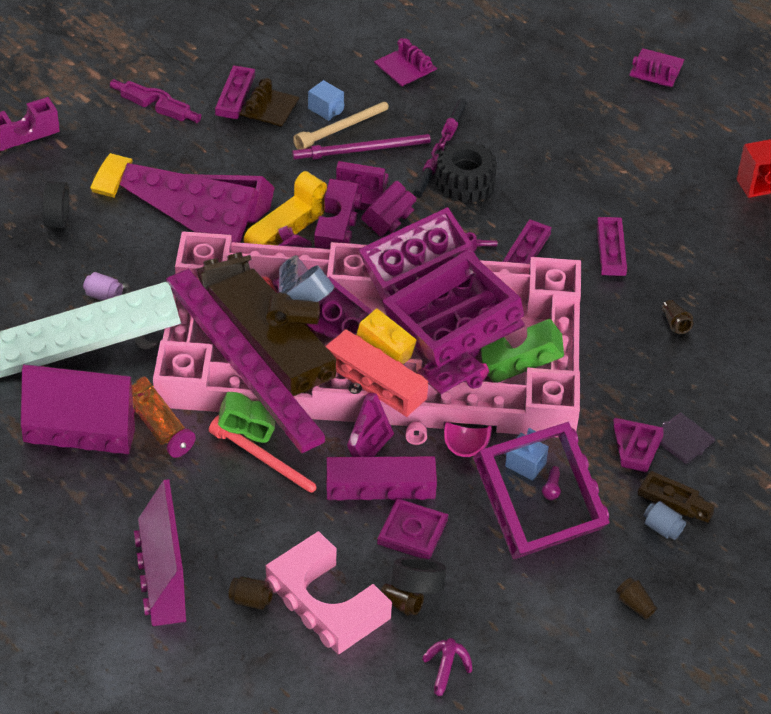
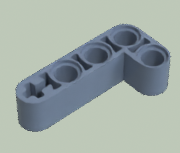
M297 255L286 260L279 268V292L286 293L292 300L319 302L334 289L333 283L318 265L308 270Z

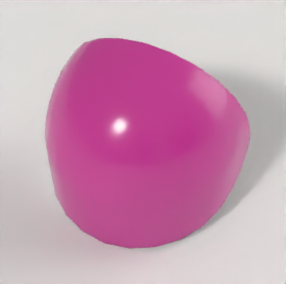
M446 422L444 429L445 443L458 456H474L480 450L487 447L491 438L492 426L488 425L487 428H467Z

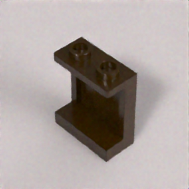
M242 252L228 255L227 261L219 262L218 258L204 261V266L197 269L200 283L209 293V286L250 270L248 261L252 260L251 255L243 256Z

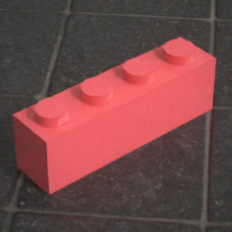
M345 329L325 346L336 357L337 373L353 383L360 384L362 389L368 393H376L379 400L404 416L408 417L427 399L428 381L422 375L416 374L401 362L392 359L379 348H375L365 342L360 336L354 335Z

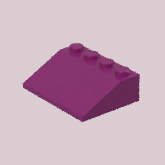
M23 364L21 396L23 442L129 454L135 433L131 376Z
M167 479L163 480L138 518L139 530L134 531L135 546L141 547L142 552L137 553L138 569H144L145 575H140L141 591L148 594V598H143L145 616H151L152 626L186 622L183 567L170 481Z

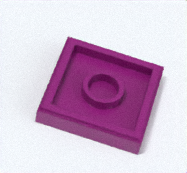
M397 498L377 538V544L418 558L430 560L448 521V514Z

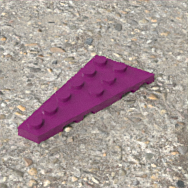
M127 163L119 184L128 192L152 205L190 231L232 235V242L235 243L241 242L258 192L253 187Z

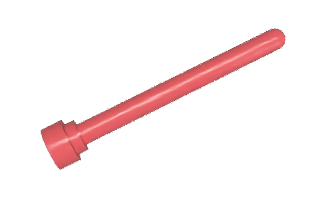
M219 415L211 422L209 433L218 439L228 438L306 491L312 493L316 490L314 482L243 435L222 429L218 425Z

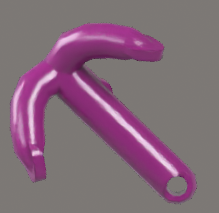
M453 638L436 642L426 651L422 659L426 663L440 651L443 653L434 685V693L437 696H442L446 690L455 653L461 658L467 673L472 672V661L467 649L462 644L456 643Z

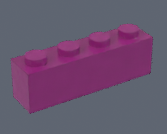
M435 456L326 457L327 500H396L397 498L425 500L436 498L437 476Z

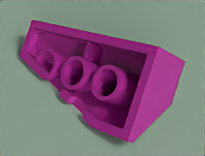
M187 174L255 188L258 192L247 223H256L270 210L275 187L263 176Z

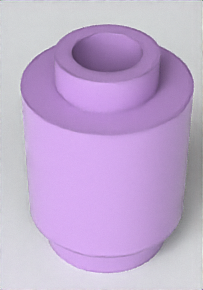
M97 272L88 275L83 285L87 296L101 301L120 296L123 292V284L119 283L117 279Z

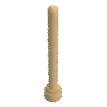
M381 102L312 133L300 132L293 137L295 147L298 150L309 149L310 146L314 145L315 141L384 112L388 109L389 105L387 102Z

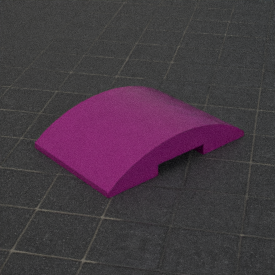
M448 207L359 249V254L382 301L467 250L477 258L473 252V244ZM473 276L408 316L436 342L502 301ZM520 318L466 352L470 354L525 327V324ZM414 347L415 352L426 364L431 362Z

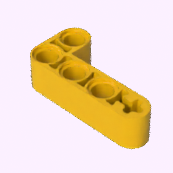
M308 171L302 172L295 181L294 196L251 226L245 233L244 243L278 246L283 242L278 229L286 225L288 228H292L294 235L298 234L324 213L327 184Z

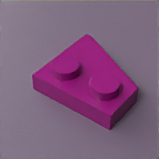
M368 393L366 395L347 443L352 457H374L394 435L376 393Z
M614 418V431L621 467L647 472L663 438V428Z

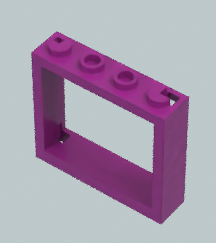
M468 250L382 301L386 316L417 340L415 347L437 368L442 367L525 316L521 297ZM473 276L502 301L436 342L408 316Z
M569 421L482 449L473 457L513 560L601 530L610 523L608 520V509L602 504L598 495V484L595 479L591 478L587 457L581 453L578 445V435L575 429L571 428ZM558 436L592 521L527 542L494 457Z

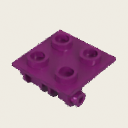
M407 38L398 40L397 51L374 61L380 69L400 86H404L437 70L432 64L431 58L426 56L416 45L412 46V43Z
M642 48L639 56H635L632 65L634 66L629 76L673 87L685 59Z
M464 352L440 368L429 362L423 368L416 371V374L422 375L433 389L439 394H443L462 382H466L472 389L481 387L482 377L480 372L486 368L468 352Z

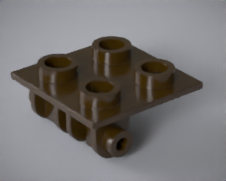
M264 78L259 81V86L254 89L239 115L283 126L298 102L299 97L272 90V81L269 78Z

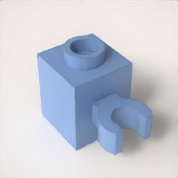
M529 428L527 431V435L534 433L536 431ZM520 433L517 438L525 436V434ZM537 442L504 453L506 455L505 467L533 481L547 463L549 446Z

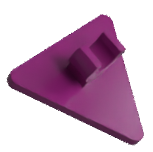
M286 225L278 229L283 240L278 246L304 248L312 246L311 241L297 234L294 235L291 227L288 228Z

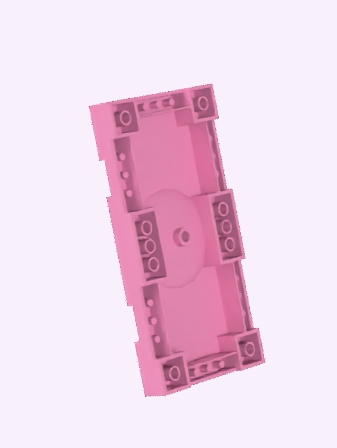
M182 232L175 274L189 268L199 280L197 269L204 266V261L218 258L219 262L228 260V255L242 252L243 256L251 255L252 260L248 261L250 269L254 268L261 277H268L272 281L273 279H279V268L292 256L297 255L308 270L318 265L327 277L333 278L372 311L378 308L386 315L382 299L359 254V249L366 245L331 242L330 249L235 243L232 242V235L196 232ZM531 257L530 264L480 260L521 297L525 315L521 319L525 327L504 337L513 348L519 347L527 338V327L551 319L562 333L564 357L537 368H527V372L498 383H494L487 376L484 382H482L481 387L475 389L470 388L466 382H462L445 393L439 394L428 384L427 399L408 417L380 400L390 425L408 426L412 422H422L426 428L444 429V422L491 425L496 426V433H523L527 435L529 428L537 432L569 421L571 428L577 431L580 412L579 315L581 260ZM173 294L181 324L165 328L163 340L160 341L153 376L155 407L219 412L220 405L227 392L241 393L251 401H259ZM313 331V334L324 346H327L334 340L331 337ZM413 350L411 358L404 364L405 367L415 373L426 365L415 350ZM478 353L475 359L482 363V354ZM336 372V378L293 397L311 419L356 422L368 392L362 389L360 393L352 394L349 391V386L353 382Z

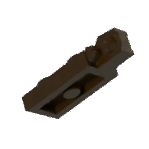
M653 471L648 473L638 489V496L654 503L660 501L675 512L690 518L695 517L696 519L709 522L714 513L715 505L704 501V498L699 495L700 491Z

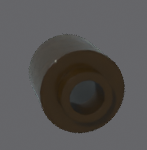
M244 576L233 578L229 588V600L235 601V604L261 610L264 609L265 605L271 603L273 589L269 588L268 581Z

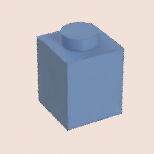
M323 80L308 91V109L329 121L344 110V92Z

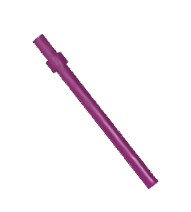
M429 134L325 147L314 145L310 146L309 149L292 150L293 160L304 158L316 160L322 159V156L428 144L431 142Z

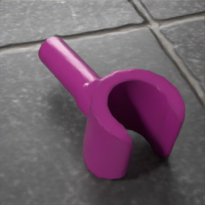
M465 233L473 244V251L481 246L497 247V241L477 240L474 233Z

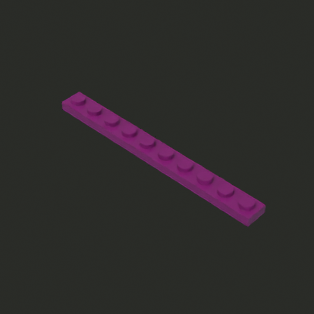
M188 268L166 278V282L170 285L173 294L299 451L304 453L325 443L324 433Z

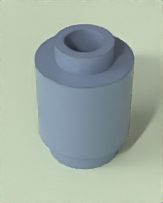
M660 501L656 505L651 503L643 515L646 518L645 525L666 539L669 537L673 540L677 539L686 525L682 515Z

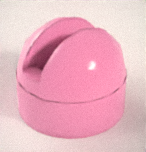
M422 422L410 423L406 429V440L413 445L423 444L427 440L426 426ZM414 431H419V435H414Z

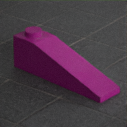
M329 276L328 278L333 283L334 289L319 301L318 325H307L315 332L333 339L345 329L356 335L360 322L373 311Z

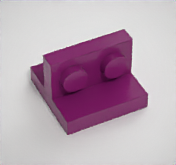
M338 161L336 167V180L358 183V193L362 194L360 208L356 209L367 210L386 190L388 174L385 173L384 168Z

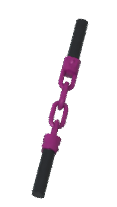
M464 98L458 100L450 118L447 119L441 132L442 138L439 143L435 144L431 152L432 158L425 163L422 170L423 173L413 192V195L417 198L422 197L431 176L437 170L439 154H435L436 150L444 151V146L447 141L451 140L458 127V121L467 105V101Z

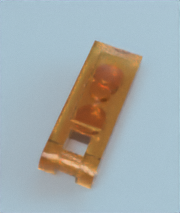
M145 376L137 379L136 383L132 385L133 408L159 443L163 445L169 442L176 433L184 430L185 427ZM142 392L144 395L139 397L137 394Z

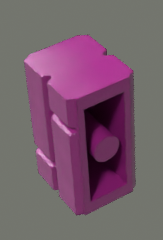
M395 181L361 216L362 220L369 227H372V230L380 237H383L388 231L392 234L401 224L399 219L402 217L406 220L415 210L411 206L416 202V197L411 192L406 191V188L399 181Z

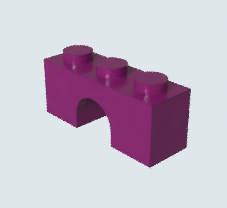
M49 97L27 103L26 115L17 122H11L5 111L0 112V151L60 132L58 112Z
M329 179L325 194V212L336 214V216H319L314 234L315 248L330 249L331 242L351 244L352 231H350V228L356 225L357 212H355V209L360 208L362 194L358 193V183Z

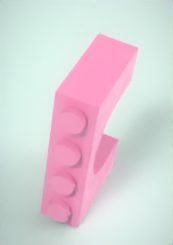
M318 531L266 565L265 581L269 582V588L273 589V593L276 592L283 599L286 607L290 611L294 610L301 617L304 625L308 629H313L319 635L322 643L327 648L331 647L339 655L390 620L392 602L374 584L343 603L328 604L313 598L306 590L308 585L336 566L337 548Z

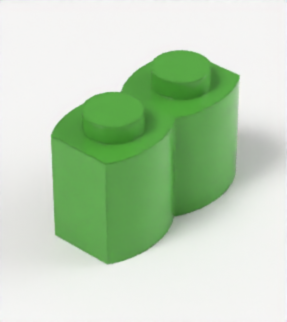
M227 392L220 405L218 425L228 432L243 433L253 441L266 443L275 429V420L260 401H251L241 393Z

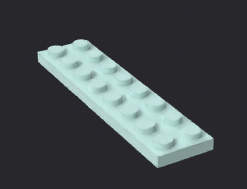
M163 282L0 331V378L22 372L23 364L42 366L181 324L170 285L167 282Z

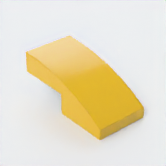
M110 153L94 178L90 187L92 192L115 198L127 163L132 164L133 160Z

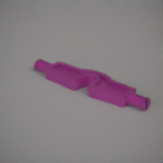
M113 79L110 82V88L120 91L121 97L142 107H147L152 102L157 101L155 110L159 114L179 121L188 119L199 123L201 120V114L191 111L190 105L173 99L167 92L161 89L146 88L131 81L122 83Z

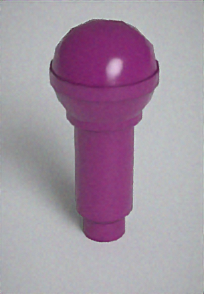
M556 466L551 468L548 481L542 487V494L547 500H555L561 493L558 484L560 472Z

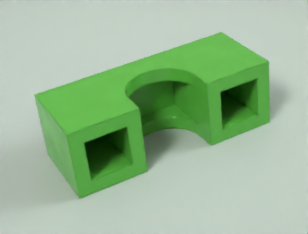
M547 319L527 327V338L517 348H513L504 337L482 347V363L488 366V376L494 383L504 381L527 372V368H537L564 357L562 333L551 319Z

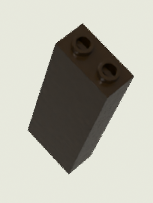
M254 268L209 286V294L293 396L336 378V357L304 323L289 322L286 326L277 328L267 322L266 315L269 299L276 292Z

